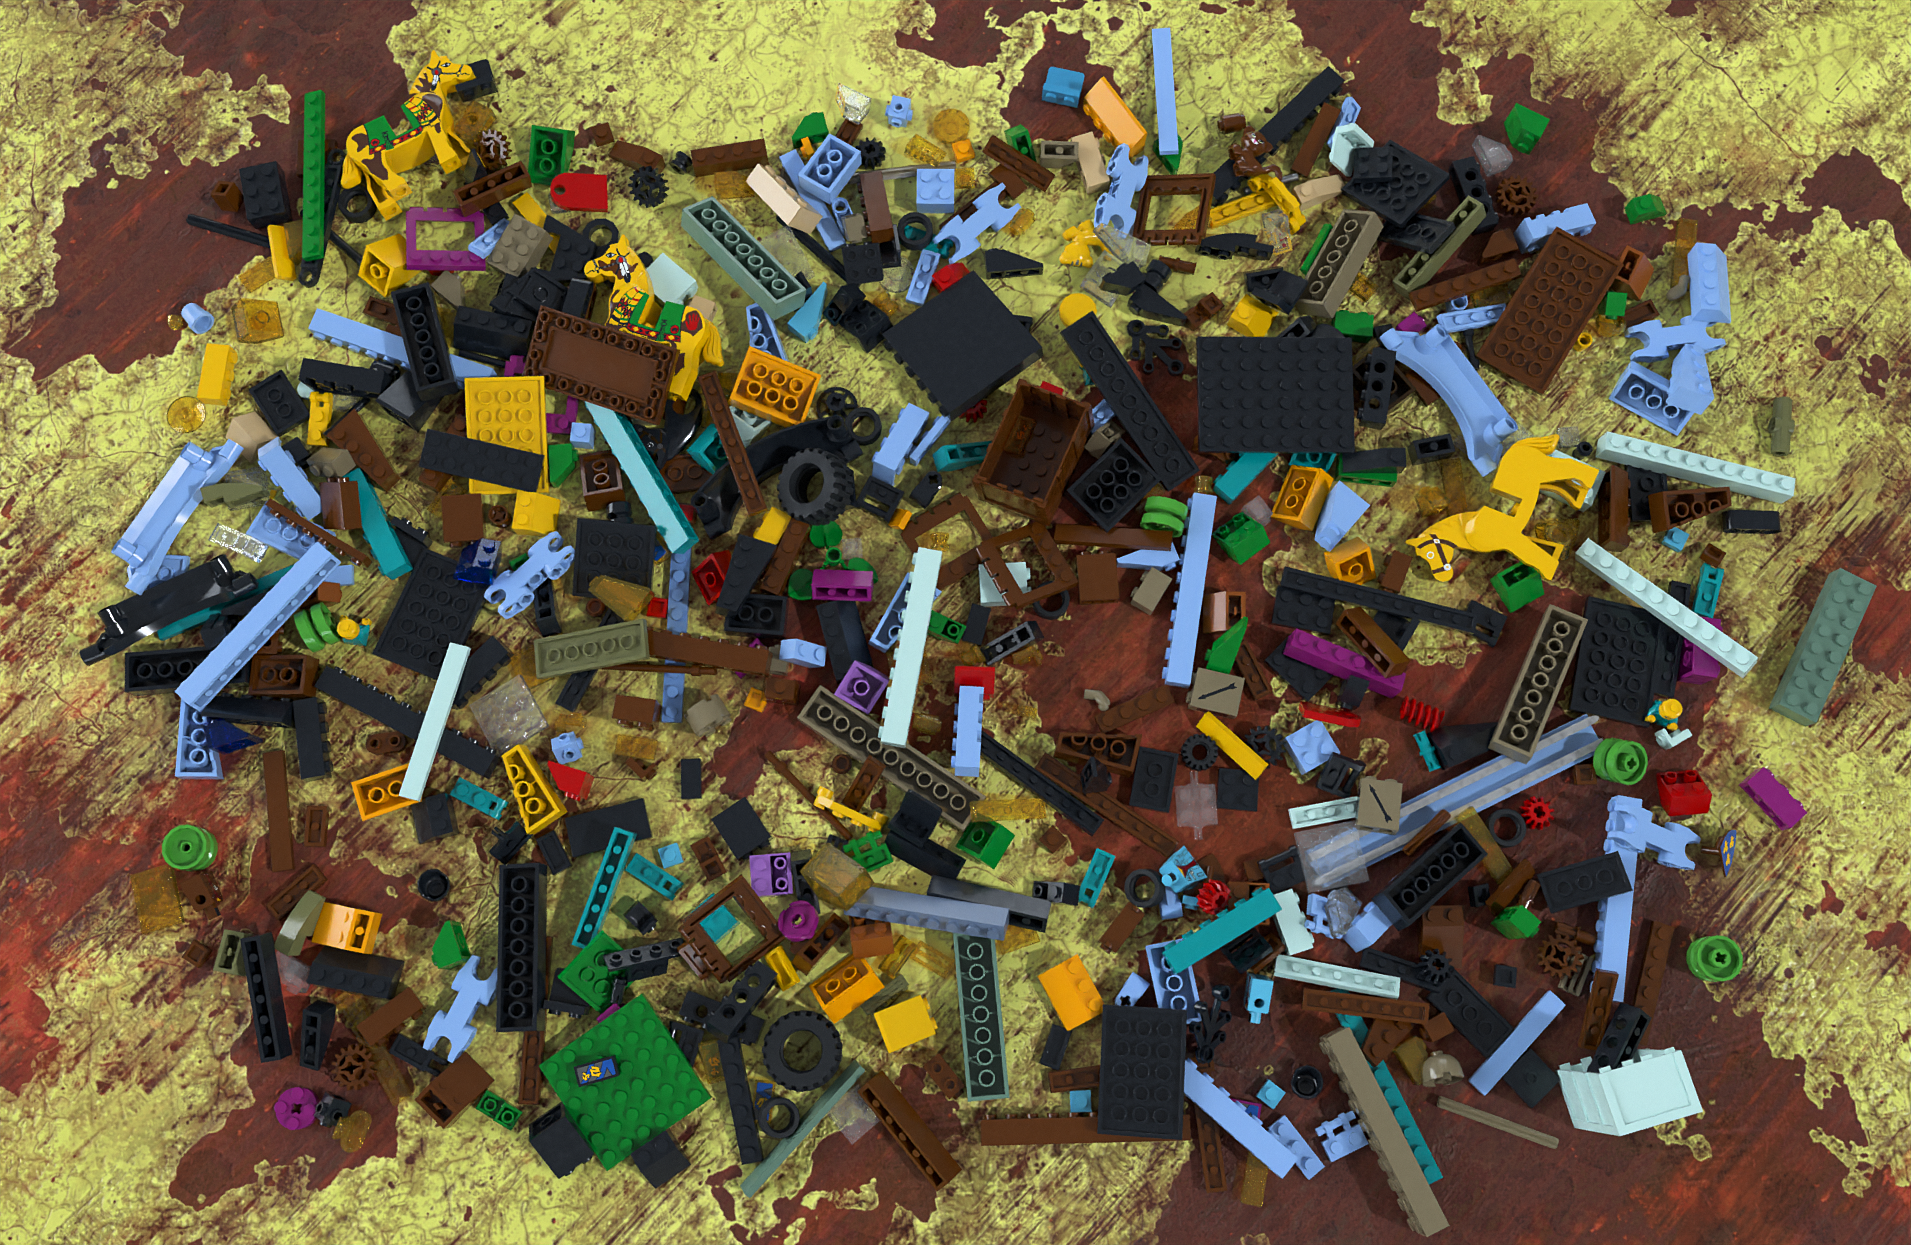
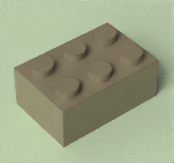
M514 214L486 263L503 275L509 273L521 278L531 270V267L534 268L538 265L553 237L541 227Z

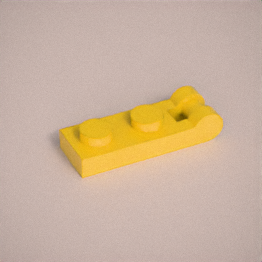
M312 391L310 393L311 406L307 445L329 447V439L323 433L331 426L333 394L329 392L320 394L319 392ZM320 402H324L323 407H319Z

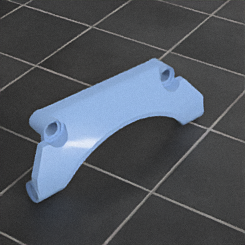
M1436 324L1426 334L1420 336L1418 332L1396 331L1394 328H1391L1380 336L1379 339L1387 350L1397 351L1396 360L1410 367L1424 378L1445 401L1460 426L1466 443L1468 458L1481 476L1485 477L1498 468L1497 465L1503 450L1500 442L1518 429L1517 423L1510 417L1450 337L1447 330L1442 325Z
M230 439L223 446L212 448L209 452L191 441L185 445L177 460L111 551L112 554L130 564L127 568L129 581L125 587L139 595L143 594L157 574L175 537L202 501L203 497L200 488L216 484L232 467L244 450L243 447Z

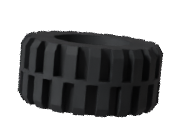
M806 448L805 451H798L796 456L792 455L788 459L789 462L784 464L782 467L783 472L778 477L780 482L777 484V491H779V502H782L781 507L790 517L814 526L826 525L830 521L834 522L839 518V514L842 515L845 512L846 505H849L851 501L849 499L850 495H853L851 485L854 482L853 477L850 476L852 474L850 468L847 467V463L843 459L819 448ZM822 471L824 477L823 489L820 495L809 503L807 498L808 484L815 474Z
M793 1011L781 1016L770 1026L768 1033L764 1037L762 1053L764 1057L763 1063L768 1070L767 1073L769 1076H772L775 1080L774 1082L778 1085L796 1092L811 1091L823 1086L837 1072L842 1060L843 1045L840 1034L831 1021L813 1011ZM802 1030L816 1035L822 1045L820 1061L815 1067L806 1071H799L790 1067L783 1054L787 1038L791 1034Z

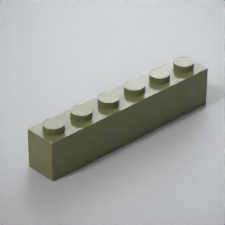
M1469 195L1446 220L1454 222L1455 230L1432 254L1418 251L1392 282L1397 293L1410 300V292L1422 289L1486 217L1485 208L1481 202Z

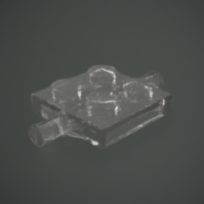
M1193 771L1189 772L1190 784L1175 786L1177 827L1188 826L1194 828V840H1198V832L1199 840H1203L1202 828L1207 825H1218L1215 784L1198 783V771H1194V777Z

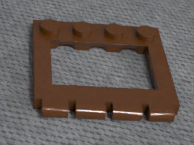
M1214 173L1148 175L1140 192L1132 238L1135 240V245L1149 246L1150 240L1151 246H1166L1167 242L1169 246L1185 245V240L1187 245H1200L1201 240L1206 238L1216 175ZM1201 194L1195 229L1145 230L1151 196Z
M960 492L948 498L951 505L948 506L944 500L931 508L934 513L933 515L927 510L915 517L918 524L915 525L912 520L908 521L900 534L913 555L918 553L919 545L915 540L916 537L964 510L982 541L991 539L993 536L967 495L963 497ZM979 545L940 567L937 589L940 591L978 570L979 564L985 563L981 562L975 552ZM997 549L1000 555L1002 556L1003 552L1001 551V549Z
M1034 522L981 542L979 547L975 549L981 562H985L983 566L990 578L995 577L992 581L1000 594L1004 593L1002 598L1008 608L1015 607L1017 610L1078 585L1077 578L1042 523ZM1029 537L1036 544L1040 556H1043L1047 568L1056 579L1055 582L1023 594L997 549Z
M742 874L681 920L683 925L678 928L680 934L686 941H689L688 944L700 956L706 967L710 971L712 970L711 973L720 984L726 980L730 983L744 972L749 965L754 964L785 939L778 928L777 920ZM732 897L764 938V940L733 964L728 961L700 925L701 921Z

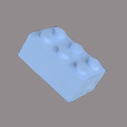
M829 133L799 173L800 188L831 205L861 165V151Z

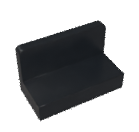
M893 224L894 240L879 243L883 269L902 267L897 224Z

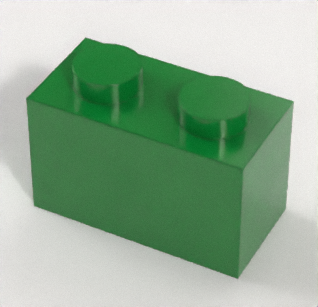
M1348 310L1336 311L1332 319V326L1338 329L1345 338H1352V342L1369 343L1373 336L1374 315H1368L1366 312L1350 313Z

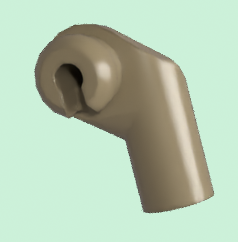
M1680 275L1678 285L1667 292L1666 298L1669 301H1674L1684 296L1687 292L1690 277Z
M1085 689L1084 699L1096 700L1099 704L1098 709L1101 711L1109 709L1110 700L1102 691Z

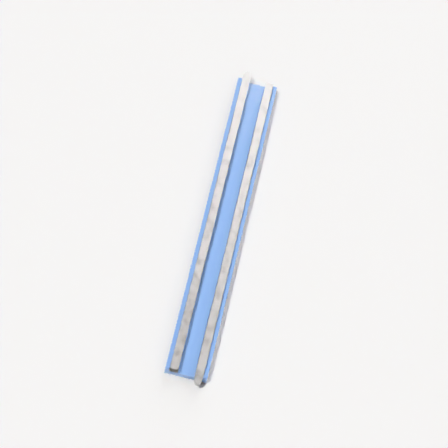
M1585 714L1542 735L1531 760L1527 764L1501 755L1402 803L1399 831L1396 835L1356 830L1353 827L1304 851L1317 877L1313 881V885H1321L1322 888H1325L1402 850L1443 809L1450 813L1451 818L1435 833L1594 756L1596 748L1603 741L1602 738L1599 739L1591 726L1598 721L1599 717L1596 715L1588 717Z

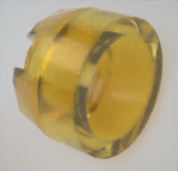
M167 315V325L173 330H179L183 325L184 318L178 315Z

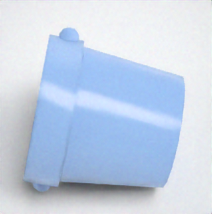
M189 303L182 309V317L188 323L189 328L196 334H203L213 326L214 317L196 303Z

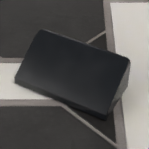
M1275 266L1243 272L1247 292H1252L1255 287L1261 290L1263 288L1269 289L1279 272L1283 270V267Z

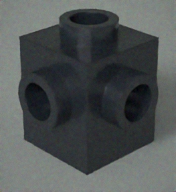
M325 1092L321 1102L316 1107L314 1116L320 1120L319 1124L325 1127L332 1128V1125L341 1127L343 1121L348 1116L352 1103L342 1096Z

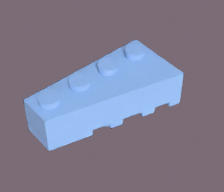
M1586 203L1567 208L1563 213L1559 210L1553 211L1547 217L1541 214L1537 215L1533 220L1530 217L1524 218L1513 235L1521 254L1526 252L1531 254L1544 247L1556 226L1573 236L1579 234L1584 236L1592 231L1591 229L1596 224V221Z
M1686 343L1673 360L1672 377L1669 381L1671 385L1667 392L1669 396L1666 399V404L1701 415L1713 401L1714 394L1704 350L1697 345L1693 346Z
M908 403L905 409H901L898 415L899 420L897 423L894 422L889 430L890 435L882 440L881 450L879 452L876 451L872 457L873 477L894 486L895 474L900 475L905 458H909V452L914 447L912 443H917L928 423L929 412L911 403Z
M960 686L959 704L955 703L954 715H958V721H954L953 733H957V738H953L952 750H956V756L951 758V768H955V776L979 777L984 687Z
M181 698L175 777L180 779H224L213 720L201 716L202 711L200 712L189 706Z
M1372 901L1342 931V938L1356 953L1371 946L1392 925L1389 919Z

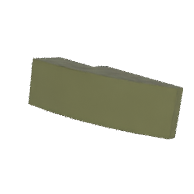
M221 483L200 488L204 503L211 508L224 503L235 508L270 496L269 491L262 486L247 483Z
M312 890L306 892L285 921L274 944L276 950L287 956L300 955L306 936L313 935L326 897Z

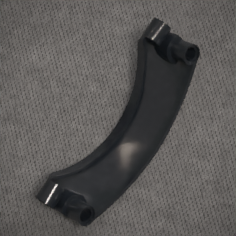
M839 415L793 425L770 434L745 448L758 485L782 471V467L789 462L788 459L792 455L796 456L798 451H805L806 448L825 450L843 459L846 463L863 455L856 440H853L844 419ZM729 461L721 466L691 498V505L703 523V527L711 541L732 529L736 515L744 502Z

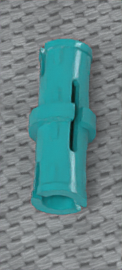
M1424 730L1414 734L1413 737L1420 749V756H1423L1429 772L1441 768V765L1434 753L1435 748L1431 746Z

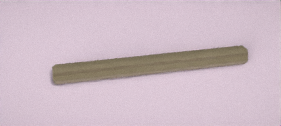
M953 160L855 172L847 183L856 184L860 182L859 174L882 171L883 180L917 176V169H954L955 172L956 162Z
M1439 1096L1437 1100V1107L1552 1149H1556L1559 1139L1443 1096Z

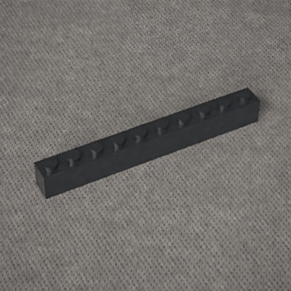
M1329 66L1324 69L1258 131L1264 135L1267 142L1272 144L1273 149L1268 153L1255 157L1256 160L1263 166L1270 155L1273 157L1283 143L1286 145L1295 132L1299 133L1304 128L1306 121H1311L1318 114L1317 111L1322 108L1324 102L1329 104L1333 96L1336 98L1342 92V85L1345 80ZM1229 158L1214 172L1216 182L1211 204L1213 207H1216L1219 203L1223 204L1229 197L1228 194L1232 191L1236 192L1244 179L1248 180L1251 178L1247 176L1235 177L1233 165L1237 160H1230Z
M326 666L314 687L417 741L426 713L420 710L415 713L411 711V705L403 701L400 704L394 702L396 699L394 696L386 692L384 695L377 693L379 691L377 687L369 683L366 687L361 684L363 680L354 675H351L350 678L345 676L346 671L335 666L332 669ZM444 728L437 752L489 779L501 759L495 755L497 751L488 746L485 749L478 746L480 742L471 737L468 740L462 738L463 733L454 728L451 731Z

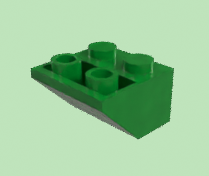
M1243 512L1235 515L1211 534L1227 556L1239 565L1270 544L1263 525Z
M1521 561L1490 579L1491 584L1510 613L1544 595L1541 575L1534 568L1523 564Z

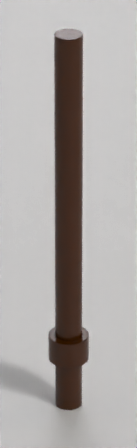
M625 663L602 668V670L691 674L698 677L701 675L717 674L716 667H702V665L697 664L678 666Z
M768 751L764 756L774 766V770L779 775L782 774L813 805L816 797L792 774L783 760L780 761L771 751ZM814 806L847 841L853 837L848 829L826 807L823 810Z

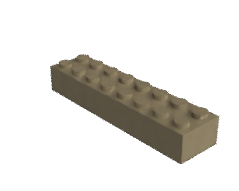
M1551 604L1547 607L1488 746L1489 749L1524 764L1531 760L1588 619Z

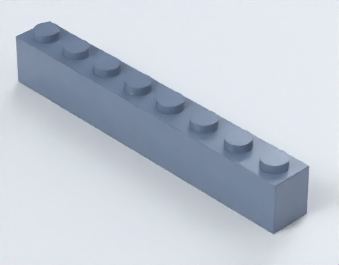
M849 883L843 899L844 915L1002 941L1005 939L1009 924V908Z

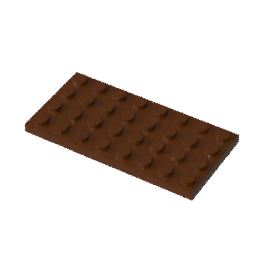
M1556 226L1475 357L1542 396L1624 264Z

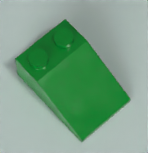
M532 125L528 164L531 183L551 186V182L556 176L568 173L574 149L575 131Z

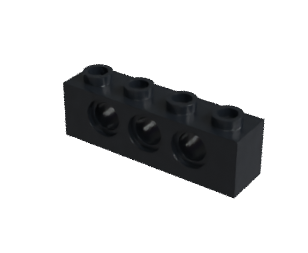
M1474 156L1453 161L1448 172L1460 204L1469 195L1481 202L1486 212V217L1474 229L1471 235L1474 236L1493 231L1498 224L1499 218L1498 214L1494 212L1492 198L1487 193L1486 181L1482 179L1479 163L1476 162Z
M1373 347L1371 352L1366 354L1365 365H1367V371H1364L1362 383H1365L1359 396V401H1362V405L1358 408L1356 417L1359 419L1358 426L1382 430L1385 426L1397 351ZM1374 368L1381 369L1382 373L1376 372ZM1372 386H1377L1379 391L1373 390ZM1369 404H1374L1377 409L1370 408Z
M759 960L754 965L748 966L744 973V978L741 981H736L732 987V993L729 996L725 995L719 1004V1009L716 1012L712 1011L707 1018V1031L725 1044L729 1043L777 981L778 973ZM755 983L758 986L750 987L748 984ZM739 998H742V999H744L746 1002H744V1003H739V1002H737L736 1000L739 999ZM731 1014L733 1018L727 1019L724 1015Z
M688 990L679 1014L683 1015L682 1020L692 1024L698 1021L703 1023L702 1028L707 1029V1018L712 1011L716 1012L719 1009L720 1002ZM703 1005L708 1009V1014L704 1018L698 1014V1009ZM725 1014L727 1019L733 1018L731 1014ZM751 1014L745 1021L746 1030L742 1033L737 1031L734 1036L739 1035V1038H741L740 1043L745 1045L758 1044L767 1020Z
M1620 1002L1587 1068V1072L1600 1073L1599 1068L1610 1066L1611 1070L1623 1067L1621 1062L1633 1058L1651 1021V1017L1640 1008Z

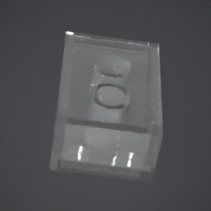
M785 225L757 240L793 277L800 271H802L807 280L815 277L790 226Z

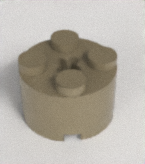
M718 694L710 696L712 699L710 701L701 700L687 710L688 714H684L696 736L702 737L705 735V737H708L716 732V727L724 726L732 721L730 718L731 714Z

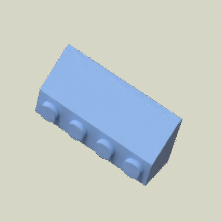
M1697 242L1687 255L1692 320L1730 324L1731 311L1727 257L1716 244Z
M1632 360L1609 396V399L1676 436H1678L1694 414V412L1666 404V399L1669 396L1667 392L1671 385L1669 383L1670 380Z
M1183 938L1175 940V942L1178 943L1181 940H1183ZM1172 941L1145 946L1158 1008L1187 1010V1024H1190L1192 1021H1202L1200 1014L1194 1010L1195 1003L1199 1001L1192 965L1178 974H1174L1162 955V952L1165 951L1164 946Z

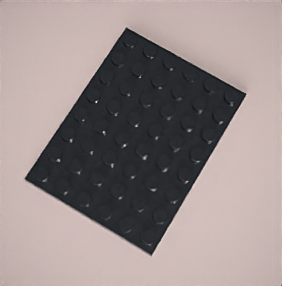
M1202 336L1196 338L1198 453H1355L1352 338Z

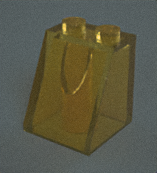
M600 575L599 578L596 576L590 582V588L588 589L626 622L635 620L656 595L648 587Z
M827 843L800 870L818 899L845 911H848L875 883L863 866L830 843Z

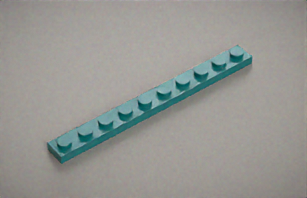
M1339 988L1330 991L1350 994L1348 990ZM1336 1014L1342 1027H1350L1361 1048L1368 1032L1362 1017ZM1384 1060L1376 1067H1372L1367 1061L1428 1184L1443 1178Z

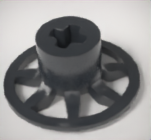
M832 387L825 390L819 396L816 404L819 418H824L823 416L832 413L833 416L840 414L846 420L847 414L845 409L858 408L857 400L853 393L842 387ZM835 391H842V392H845V394L842 395V394L837 393V392H835ZM831 392L827 400L823 399L826 394ZM848 395L853 399L854 405L846 403L845 400ZM820 403L827 405V409L822 413L820 412Z

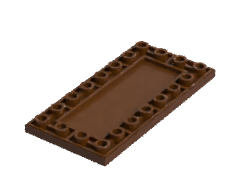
M541 305L522 377L544 376L545 388L655 425H660L680 350Z

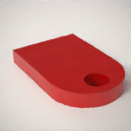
M559 174L551 182V199L559 208L564 210L608 212L607 175ZM556 188H562L564 189L565 193L559 195L554 190Z
M1300 701L1298 707L1304 718L1347 727H1359L1362 719L1359 715L1349 711Z

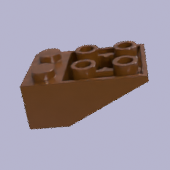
M464 1052L415 1098V1101L443 1129L451 1128L495 1080L467 1052Z

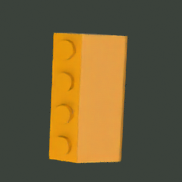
M1103 76L1084 97L1083 110L1087 115L1091 116L1096 128L1101 129L1106 141L1111 143L1115 149L1123 143L1129 145V159L1144 150L1147 132Z

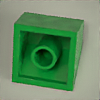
M1516 103L1503 124L1512 147L1521 153L1529 155L1541 138L1550 119Z
M976 813L955 847L980 863L995 869L1015 835L1003 825Z
M446 921L432 948L433 955H431L433 964L438 969H453L466 964L471 957L460 922Z

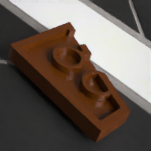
M1374 1018L1373 1024L1368 1030L1360 1048L1365 1059L1372 1067L1378 1066L1415 1025L1411 1022Z

